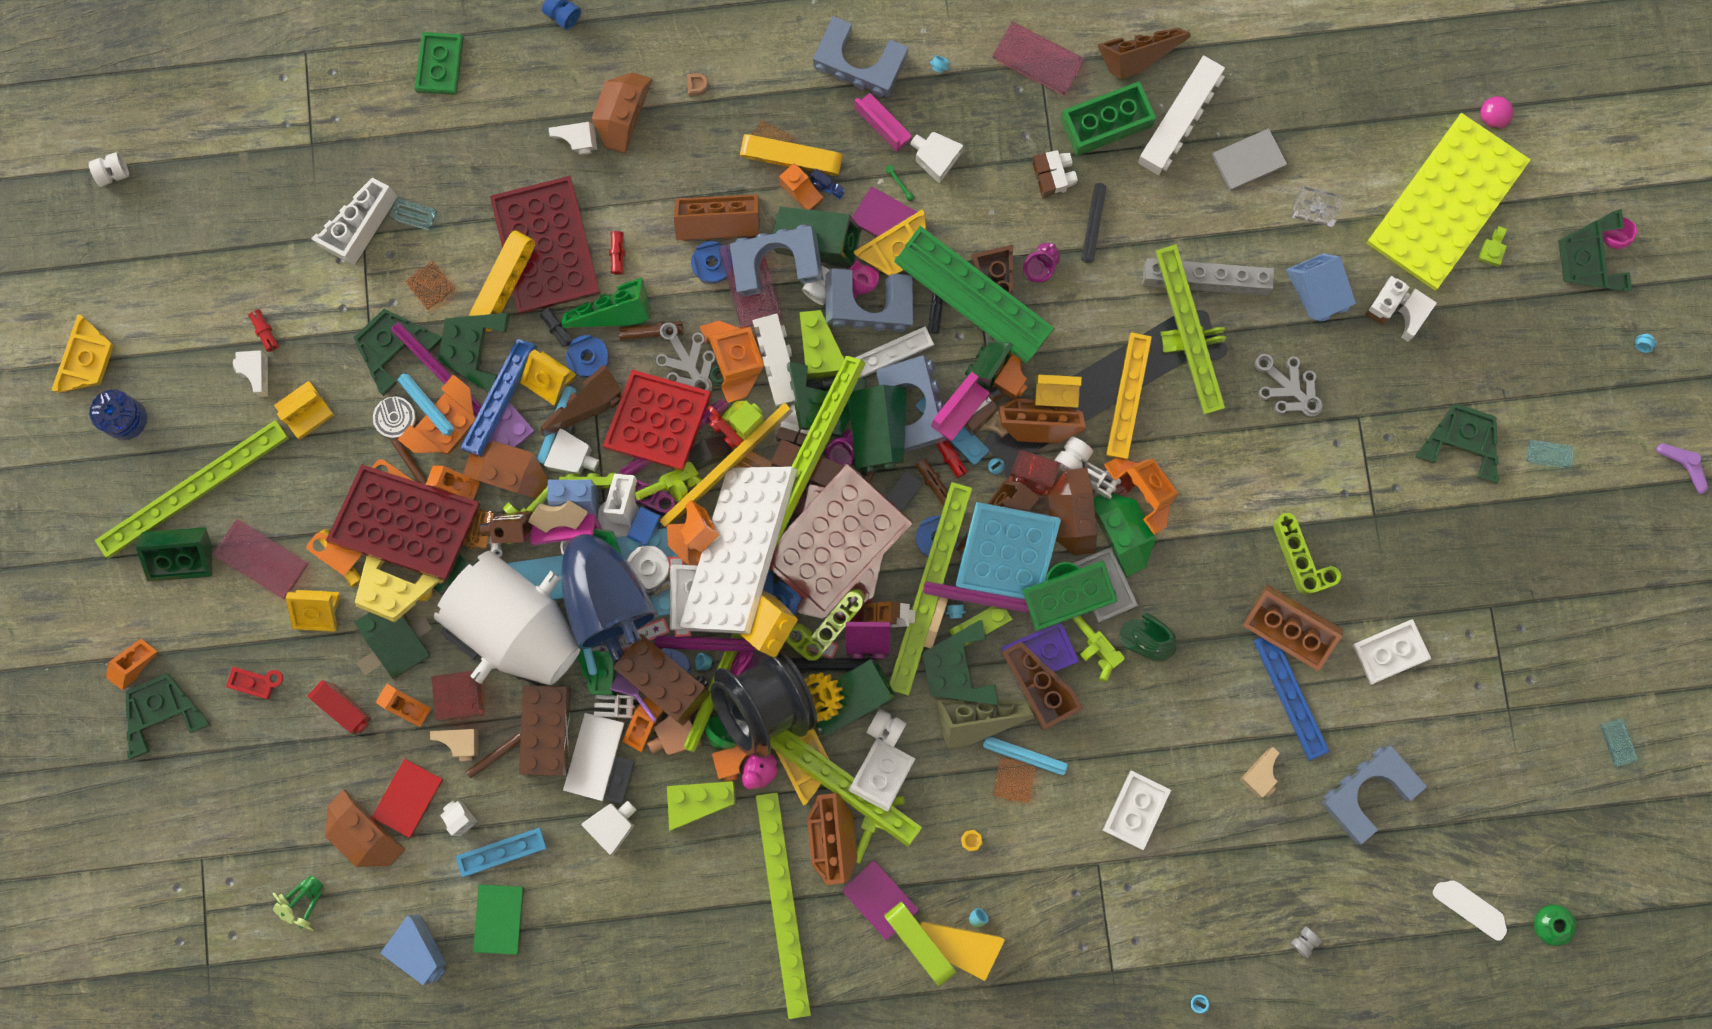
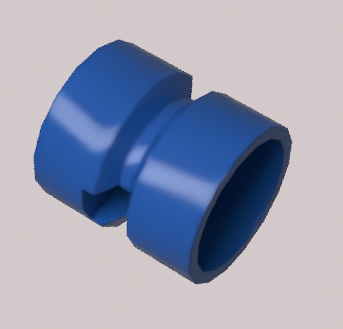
M546 0L542 7V12L551 20H555L564 30L572 28L581 15V9L572 1L568 2V0Z

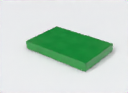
M422 32L415 81L416 92L457 95L463 35Z
M479 884L473 952L519 954L524 887Z

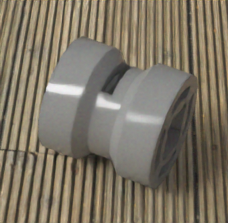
M1304 927L1301 935L1298 938H1294L1290 944L1308 959L1312 955V950L1315 947H1319L1322 940L1309 928Z

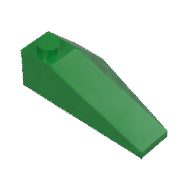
M643 278L624 283L617 287L618 291L608 296L604 293L594 303L586 302L564 313L562 319L563 328L630 326L636 323H644L650 317L651 308Z

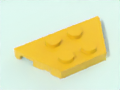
M923 209L855 250V255L888 276L905 271L894 263V259L899 256L920 226L926 230Z
M77 315L52 387L53 392L61 393L101 385L114 344L81 315Z
M814 729L808 731L807 735L803 737L797 736L829 759ZM776 751L803 806L807 805L821 786V783Z

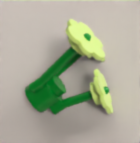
M310 875L285 896L282 894L277 896L276 893H272L278 901L273 907V911L283 921L290 924L294 923L300 929L305 928L313 932L314 929L309 927L311 923L307 920L317 900L323 894L320 891L323 884ZM298 891H300V893L293 899L291 903L287 901ZM303 896L308 899L313 896L303 919L298 918L297 921H294L292 908Z

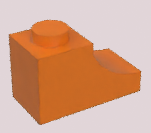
M795 163L779 176L780 185L804 209L813 210L824 200L823 196L809 180V177Z
M1012 354L993 387L996 386L1000 392L1013 400L1017 396L1022 397L1028 387L1025 385L1027 378L1023 376L1021 371V359Z
M433 465L426 485L474 500L480 482L448 467Z
M690 500L685 505L687 519L681 533L684 537L683 541L688 548L692 550L695 548L702 553L719 536V533L706 509Z
M143 639L138 640L108 663L106 678L121 690L125 689L138 679L145 666L156 657L157 650Z
M386 684L376 701L384 709L421 727L431 710L429 706L389 684Z
M647 697L643 701L655 716L656 722L651 720L640 704L634 712L622 741L640 752L645 748L654 731V727L657 726L663 714V710Z
M737 746L732 749L712 753L718 779H724L725 782L738 779L737 775L741 774V765L749 755Z

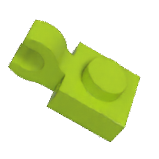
M1498 226L1494 230L1492 240L1486 239L1484 241L1478 258L1479 261L1496 267L1501 265L1507 247L1501 244L1507 230L1506 228Z

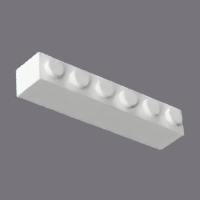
M1203 55L1142 152L1138 164L1157 175H1160L1162 170L1167 171L1173 161L1170 157L1173 153L1177 154L1183 145L1180 141L1184 136H1189L1193 129L1192 122L1194 119L1199 120L1204 111L1202 106L1204 103L1209 104L1214 95L1212 90L1215 86L1219 88L1225 78L1222 75L1225 67Z

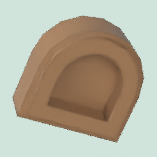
M700 73L687 74L689 96L702 95L708 90L709 84L705 75Z

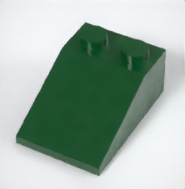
M989 342L986 347L982 346L976 355L978 360L974 365H969L965 375L968 377L973 372L978 376L976 383L989 391L1010 359L1013 344L1010 342Z
M369 612L354 622L392 679H395L430 657L429 652L406 614L396 622Z

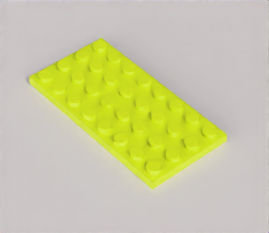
M1461 113L1366 244L1436 291L1531 159Z

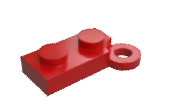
M709 406L707 410L712 414L708 417L711 421L709 423L710 427L716 433L721 432L726 437L723 440L732 449L734 447L737 448L743 440L722 419L720 414L713 407Z
M232 667L226 687L269 700L273 687H279L284 678L283 674L278 670H271L264 676ZM273 675L278 676V680L275 683L271 681Z

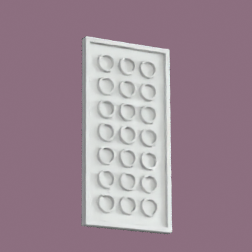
M732 468L726 473L712 518L719 536L701 554L680 628L686 631L750 634L797 473L795 468Z

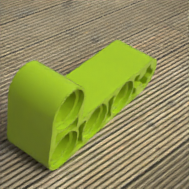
M1291 513L1280 515L1274 521L1273 526L1299 593L1307 596L1338 584L1341 574L1337 568L1331 566L1316 571L1296 517ZM1283 521L1288 522L1289 526H1282L1281 523ZM1291 531L1293 532V533H1291L1290 535H1288L1287 537L1285 536L1286 533L1289 534ZM1289 539L1297 542V549H1292L1289 546ZM1297 559L1304 561L1305 569L1297 567ZM1325 573H1330L1333 576L1332 583L1325 580ZM1307 579L1313 583L1312 590L1304 586V580Z
M858 588L851 589L814 633L804 625L796 623L792 631H799L802 638L799 640L793 638L791 631L786 639L787 643L806 659L817 660L844 629L846 622H849L863 605L865 595L862 590ZM854 596L858 597L857 602H854L849 609L847 605L851 598ZM843 612L846 619L843 621L838 620L835 613ZM822 629H830L832 631V636H824L822 634ZM811 644L816 645L819 652H810L808 646Z
M902 901L884 914V917L938 987L957 973Z

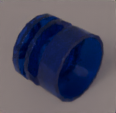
M109 389L99 393L93 399L89 408V417L92 424L98 430L118 440H130L137 437L144 430L147 423V413L144 406L135 398L117 389Z

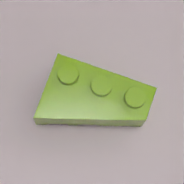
M821 310L800 312L805 365H808L807 380L821 379V376H824V378L836 376L844 358L828 324H826Z
M735 401L721 415L722 419L743 441L765 422L764 416L761 414L762 410L755 403L750 405L747 401Z
M735 782L667 786L669 831H674L736 805Z

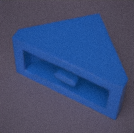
M640 507L627 538L647 546L662 524L660 521L664 515L647 507Z

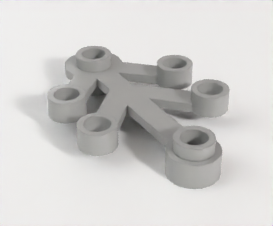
M673 323L663 324L660 328L661 336L671 341L682 361L669 358L666 354H659L656 357L657 365L688 371L692 379L680 377L678 373L670 372L666 379L670 380V376L674 374L677 377L676 382L699 388L700 382H704L706 385L704 390L711 392L712 382L708 377L711 365L716 360L714 352H704V364L701 374L696 368L701 345L705 342V335L700 332L693 334V344L689 356L677 336V326ZM668 327L673 328L672 335L666 333ZM696 335L702 336V341L700 343H697L695 341ZM707 353H711L713 355V359L711 361L706 360ZM661 356L666 358L665 364L659 362Z
M1261 354L1255 361L1256 369L1260 372H1267L1284 387L1269 388L1264 386L1258 392L1259 398L1261 400H1268L1270 397L1294 396L1299 401L1294 403L1278 401L1274 406L1277 414L1281 415L1286 411H1302L1305 415L1314 417L1322 411V401L1315 396V372L1308 370L1303 374L1302 381L1306 384V395L1300 390L1299 358L1292 356L1287 360L1286 367L1290 370V380H1288L1273 366V359L1270 355ZM1291 360L1296 362L1297 365L1295 367L1290 365ZM1264 361L1267 367H1261L1260 362ZM1307 374L1312 376L1313 379L1311 381L1306 379ZM1266 390L1269 396H1263L1262 391ZM1309 403L1314 405V410L1308 408ZM1279 404L1285 407L1284 411L1278 409Z

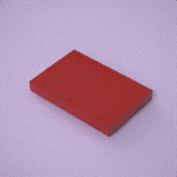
M404 759L372 818L411 838L444 779Z

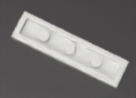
M926 326L855 357L866 363L859 378H865L876 373L878 369L894 365L934 347Z

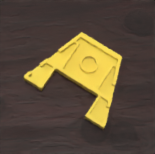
M366 556L355 604L356 607L396 622L416 605L415 602L423 595L427 596L432 591V588L438 583L441 584L443 580L423 574L415 585L381 571L380 568L385 561Z

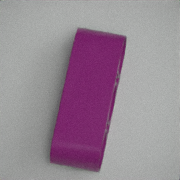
M637 480L635 492L650 485ZM663 491L652 494L651 499L647 501L637 500L635 497V503L664 516L676 505L673 497ZM663 501H671L672 504L669 509H661Z

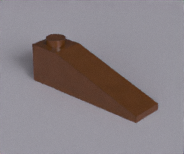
M1022 642L1002 652L1042 731L1083 709L1073 689L1064 683L1056 673L1050 670Z

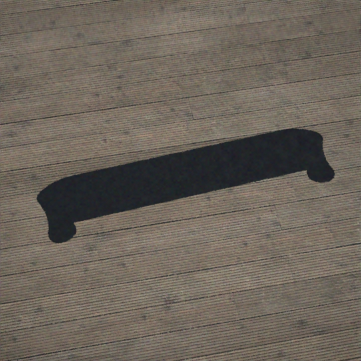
M1196 310L1200 325L1203 326L1204 331L1212 329L1209 314L1203 310ZM1174 316L1142 334L1152 337L1142 387L1187 361L1185 351L1163 352L1161 332L1178 330ZM1215 334L1205 336V340L1212 337H1216L1217 335ZM1224 342L1207 345L1211 360L1221 359L1228 352L1227 345ZM1128 343L1072 376L1082 377L1079 388L1078 407L1072 408L1083 412L1085 422L1116 404ZM993 431L989 432L984 443L992 454L1004 461L1006 477L1013 482L1021 480L1028 471V465L1023 459L1049 444L1017 441L1010 433L1002 438Z

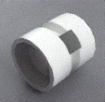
M119 152L107 155L105 160L98 158L89 162L91 174L100 187L112 183L113 179L119 181L129 177L127 165Z
M822 266L824 280L807 283L802 288L803 293L820 305H825L826 273L830 271Z
M1070 437L1064 446L1065 451H1060L1054 463L1063 471L1083 468L1082 462H1087L1094 451L1082 440Z
M879 709L867 730V734L876 739L881 737L883 743L894 748L907 723L897 717L892 719L891 714Z

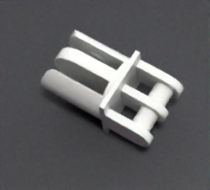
M1086 462L1084 466L1088 469L1091 487L1095 490V494L1098 493L1105 498L1111 499V493L1116 491V485L1120 484L1121 480H1114L1108 470L1105 472Z
M595 695L597 700H615V703H594V708L614 709L615 711L594 712L595 717H633V709H635L633 699H636L635 697L626 695ZM621 699H627V705H621ZM621 708L626 709V715L620 714Z

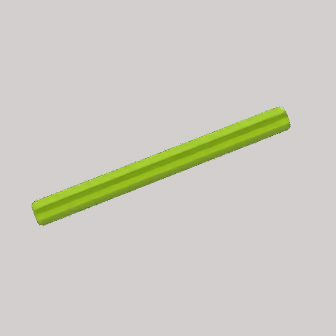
M732 633L731 638L743 639L739 633ZM725 651L717 669L724 668L730 671L738 651ZM713 677V680H712V682H711V684H710V686H709V689H708V690H710V691H711V685L714 683V677ZM711 693L702 703L684 744V749L690 752L696 750L713 711L714 705Z

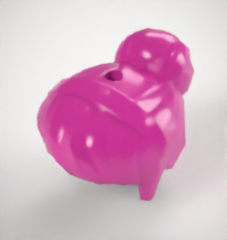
M857 260L848 269L852 270V292L854 299L858 295H864L875 290L879 283V272L869 265L862 266Z
M770 753L767 758H760L754 754L747 757L742 769V781L745 788H764L777 776V760L773 754Z

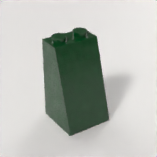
M779 206L778 213L774 218V231L771 234H775L776 231L781 229L794 230L800 225L812 226L817 233L822 263L846 268L853 266L856 257L854 251L858 248L862 229L850 214ZM774 249L776 253L794 257L793 252L789 249Z
M879 385L852 391L848 402L856 469H864L868 473L876 472L877 467L892 469L896 468L895 464L904 463L906 388Z
M871 659L836 679L838 680L836 687H842L843 689L839 692V695L844 696V699L839 700V703L843 706L840 709H836L838 711L837 715L831 716L829 720L825 721L823 719L817 722L816 726L821 734H825L828 737L898 699L877 660ZM824 707L821 711H826L829 707Z

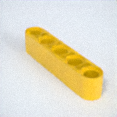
M747 134L743 136L740 156L743 158L790 167L795 163L801 170L832 176H839L843 154L834 151Z
M513 231L509 235L469 316L502 313L534 250L535 241L518 231Z

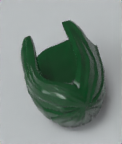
M1144 613L1141 617L1146 620L1131 619L1123 625L1119 633V639L1122 645L1130 651L1156 662H1164L1175 654L1176 635L1155 616Z

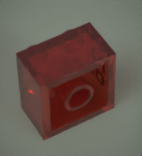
M1019 449L1014 458L1007 481L1021 482L1027 488H1030L1033 493L1043 496V494H1048L1052 489L1061 463Z
M474 671L431 676L436 720L442 722L484 716L481 683L475 681L476 678L473 679L470 676Z

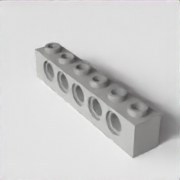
M1146 259L1143 266L1142 286L1166 288L1157 259ZM1182 261L1190 290L1268 296L1273 289L1274 268Z

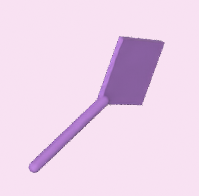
M618 672L610 690L635 697L651 720L656 722L655 716L639 696L640 690Z

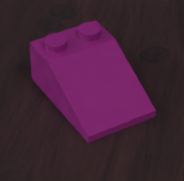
M846 622V655H851V659H864V656H872V659H885V656H890V622Z

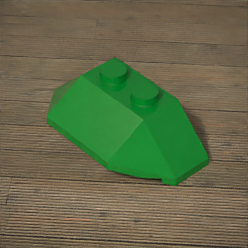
M1111 493V499L1099 495L1093 498L1095 518L1108 544L1112 547L1124 575L1129 577L1146 568L1156 537L1143 520L1145 515L1137 500Z

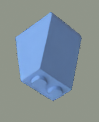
M1323 253L1286 269L1311 319L1318 320L1319 322L1331 318L1330 315L1336 312H1346L1350 309V306L1356 304L1341 257Z
M548 480L549 506H561L569 500L588 511L587 514L594 513L597 518L599 511V489L592 480Z
M419 914L408 915L383 948L381 954L422 985L430 984L434 981L438 982L445 973L443 968L447 963L423 918Z

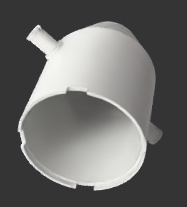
M492 551L482 553L477 557L480 561L474 566L469 564L449 586L437 605L441 609L439 614L437 612L434 613V619L482 656V662L470 675L473 679L476 678L475 681L482 684L490 671L497 668L501 672L553 685L570 668L581 651L560 608L550 598L551 591L562 578L556 576L557 574L550 570L540 586H535Z

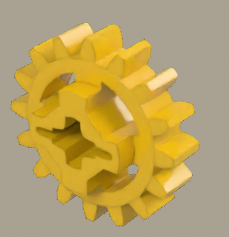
M823 673L809 675V679L806 678L804 680L815 704L817 722L823 719L825 721L829 720L831 716L838 714L836 709H840L843 706L839 703V700L844 699V696L839 695V692L843 689L842 687H836L838 680L830 681V674L826 676ZM819 683L816 687H811L813 684ZM824 707H829L826 711H821Z

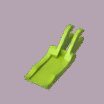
M1201 326L1204 338L1205 336L1223 333L1225 327H1216L1204 331L1203 326ZM1178 330L1161 332L1164 353L1184 351ZM1226 336L1206 339V345L1224 342Z

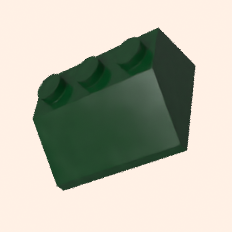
M206 527L141 533L136 550L147 582L212 576V544Z

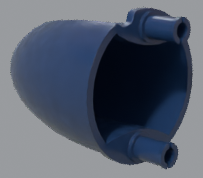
M590 534L575 536L569 542L563 555L561 578L564 604L575 641L579 649H589L601 645L607 646L612 661L615 663L624 655L618 640L625 635L628 645L640 641L641 637L637 630L652 622L658 616V612L635 571L610 544Z

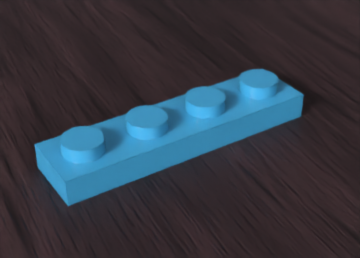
M925 396L915 405V408L922 415L926 408ZM965 427L961 429L953 441L948 440L973 466L990 452L975 435L971 436Z
M539 827L455 857L461 877H466L548 848L542 829Z

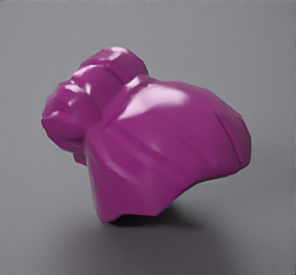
M1041 243L1037 251L1027 256L1024 261L1023 271L1028 280L1032 282H1045L1052 277L1056 266L1060 262V254L1056 245L1053 243Z
M852 430L845 431L841 438H837L828 444L826 448L827 459L843 466L847 463L853 466L855 456Z

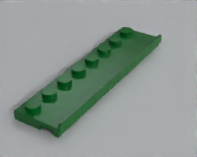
M921 226L907 242L899 256L894 259V263L997 342L1012 343L1013 348L1011 352L1026 364L1029 363L1055 329Z

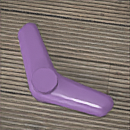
M1664 443L1657 447L1656 450L1659 454L1681 463L1688 470L1699 494H1704L1708 490L1701 465V457L1698 453Z

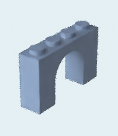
M833 16L813 57V67L820 73L834 75L840 81L844 82L846 80L851 82L859 89H868L878 97L885 96L889 98L908 57V47L889 39L880 60L874 66L866 69L852 67L845 61L842 55L852 34V24Z
M800 225L794 230L781 229L776 231L775 234L769 235L764 233L757 235L756 238H740L736 242L730 243L737 293L742 297L763 293L760 264L763 257L769 251L776 248H786L793 252L798 280L802 284L824 280L815 229L809 225Z
M832 268L826 273V324H833V327L851 325L855 329L873 327V330L877 331L885 330L886 328L893 329L894 332L906 331V329L913 325L912 276L891 274L885 279V307L882 312L870 313L861 309L854 300L852 270Z
M922 355L876 370L879 385L905 388L919 387L925 395L926 408L924 414L914 424L905 426L904 453L948 440L931 427L933 419L944 407L943 401L939 399L938 392H940V386L938 381L934 379L933 372H935V366L932 360Z
M1380 746L1372 753L1374 757L1369 762L1364 760L1356 767L1358 771L1353 776L1349 774L1339 782L1341 786L1336 791L1331 789L1323 796L1325 800L1321 805L1356 845L1363 844L1378 830L1361 811L1357 801L1359 787L1366 779L1370 777L1384 779L1405 802L1413 800L1427 787L1392 746L1385 748Z

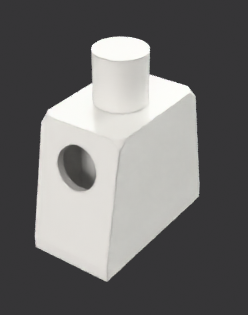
M932 132L927 140L917 134L910 144L919 150L916 154V162L938 183H941L963 150L962 144L935 132Z
M559 429L544 466L550 471L564 474L573 473L581 476L584 468L595 472L599 465V459L590 456L592 449L588 444L563 429Z
M629 801L624 803L619 809L614 804H609L581 825L610 855H613L633 829L634 825L628 818L637 809Z

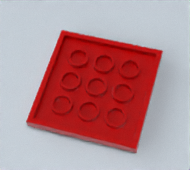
M631 370L603 447L610 451L684 471L712 394L708 390Z

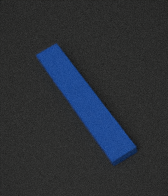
M516 339L461 446L463 451L482 456L522 378L529 354L534 349H537L534 343Z
M1262 637L1253 640L1308 761L1330 752L1283 650Z

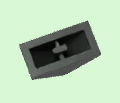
M725 436L703 439L692 447L689 460L696 470L724 460L732 453L730 446L723 440L726 438Z

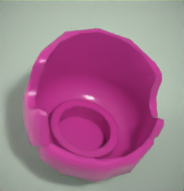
M1497 96L1485 101L1480 110L1481 119L1489 128L1498 127L1504 129L1511 123L1514 114L1511 102L1504 97Z
M1623 217L1624 228L1603 231V243L1610 248L1618 250L1630 246L1637 234L1635 223Z

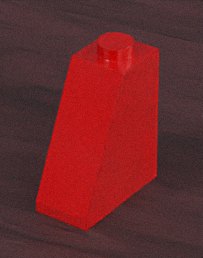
M321 680L307 695L312 702L349 733H362L369 724L367 722L371 718L334 683Z

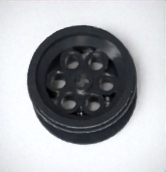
M756 648L752 656L753 667L737 676L724 668L716 670L714 683L711 685V698L724 729L737 747L748 755L754 754L760 758H767L771 751L770 739L785 730H789L799 737L807 735L808 731L814 729L817 724V713L809 688L792 660L781 649L776 657H772Z

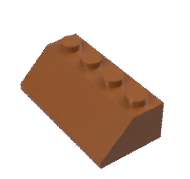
M758 194L675 199L674 226L676 240H711L721 237L731 239L739 236L752 238L759 235Z
M1268 584L1259 595L1243 624L1245 628L1317 671H1320L1343 636V629Z

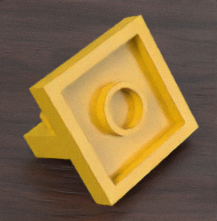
M534 349L529 354L520 383L555 406L560 400L562 391L575 380L577 374L543 351L539 353Z
M1036 375L1035 405L1078 407L1079 388L1082 377Z
M310 381L274 405L278 410L277 415L290 427L299 440L335 416Z
M296 590V593L288 592L286 603L292 628L335 632L338 626L335 612L340 601L339 592Z

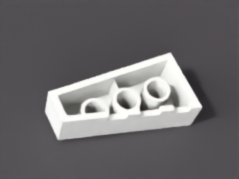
M371 178L353 196L354 200L348 206L344 205L339 210L341 213L333 221L329 220L324 225L325 229L319 235L316 233L311 239L322 249L355 265L398 195L389 186Z
M778 314L754 319L753 325L776 410L785 403L790 407L794 405L795 397L790 386L791 377L790 372L787 371V364L790 362L789 358L793 357L790 345L785 344L784 338L787 337L785 326H780Z

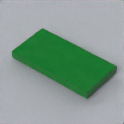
M1103 560L1022 589L1036 631L1118 602Z

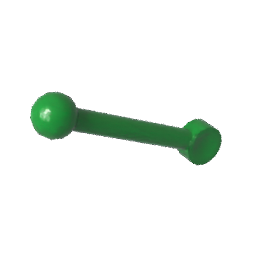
M888 165L886 172L891 174L906 194V199L912 201L914 195L909 193L894 172V167Z

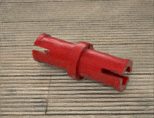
M612 231L610 232L611 249L609 250V256H611L610 273L622 275L624 274L623 259L626 255V251L623 249L624 233Z
M254 310L257 319L253 312H250L248 317L252 321L256 329L255 334L257 337H260L266 352L273 351L270 343L276 350L279 345L272 335V328L270 325H267L261 310Z
M948 440L935 444L944 457L943 461L945 464L948 463L957 479L968 472L958 457V451L953 449Z

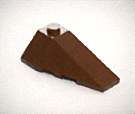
M1181 28L1154 32V36L1135 35L1134 40L1113 39L1098 44V49L1109 72L1121 80L1131 78L1132 75L1139 74L1191 37V34Z
M605 365L601 366L583 383L585 386L579 394L573 393L569 397L570 399L566 403L565 408H558L541 426V435L543 437L603 413L610 407L614 408L619 404L621 389Z

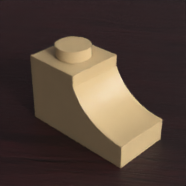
M478 730L430 731V740L446 744L452 751V757L459 758V761H472V757H479Z
M1274 747L1269 748L1239 779L1258 798H1263L1264 796L1268 798L1276 790L1274 785L1278 781L1273 775V765L1280 753Z

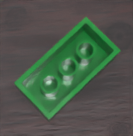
M1140 81L1065 109L1062 111L1060 120L1075 155L1078 156L1153 127L1156 117Z

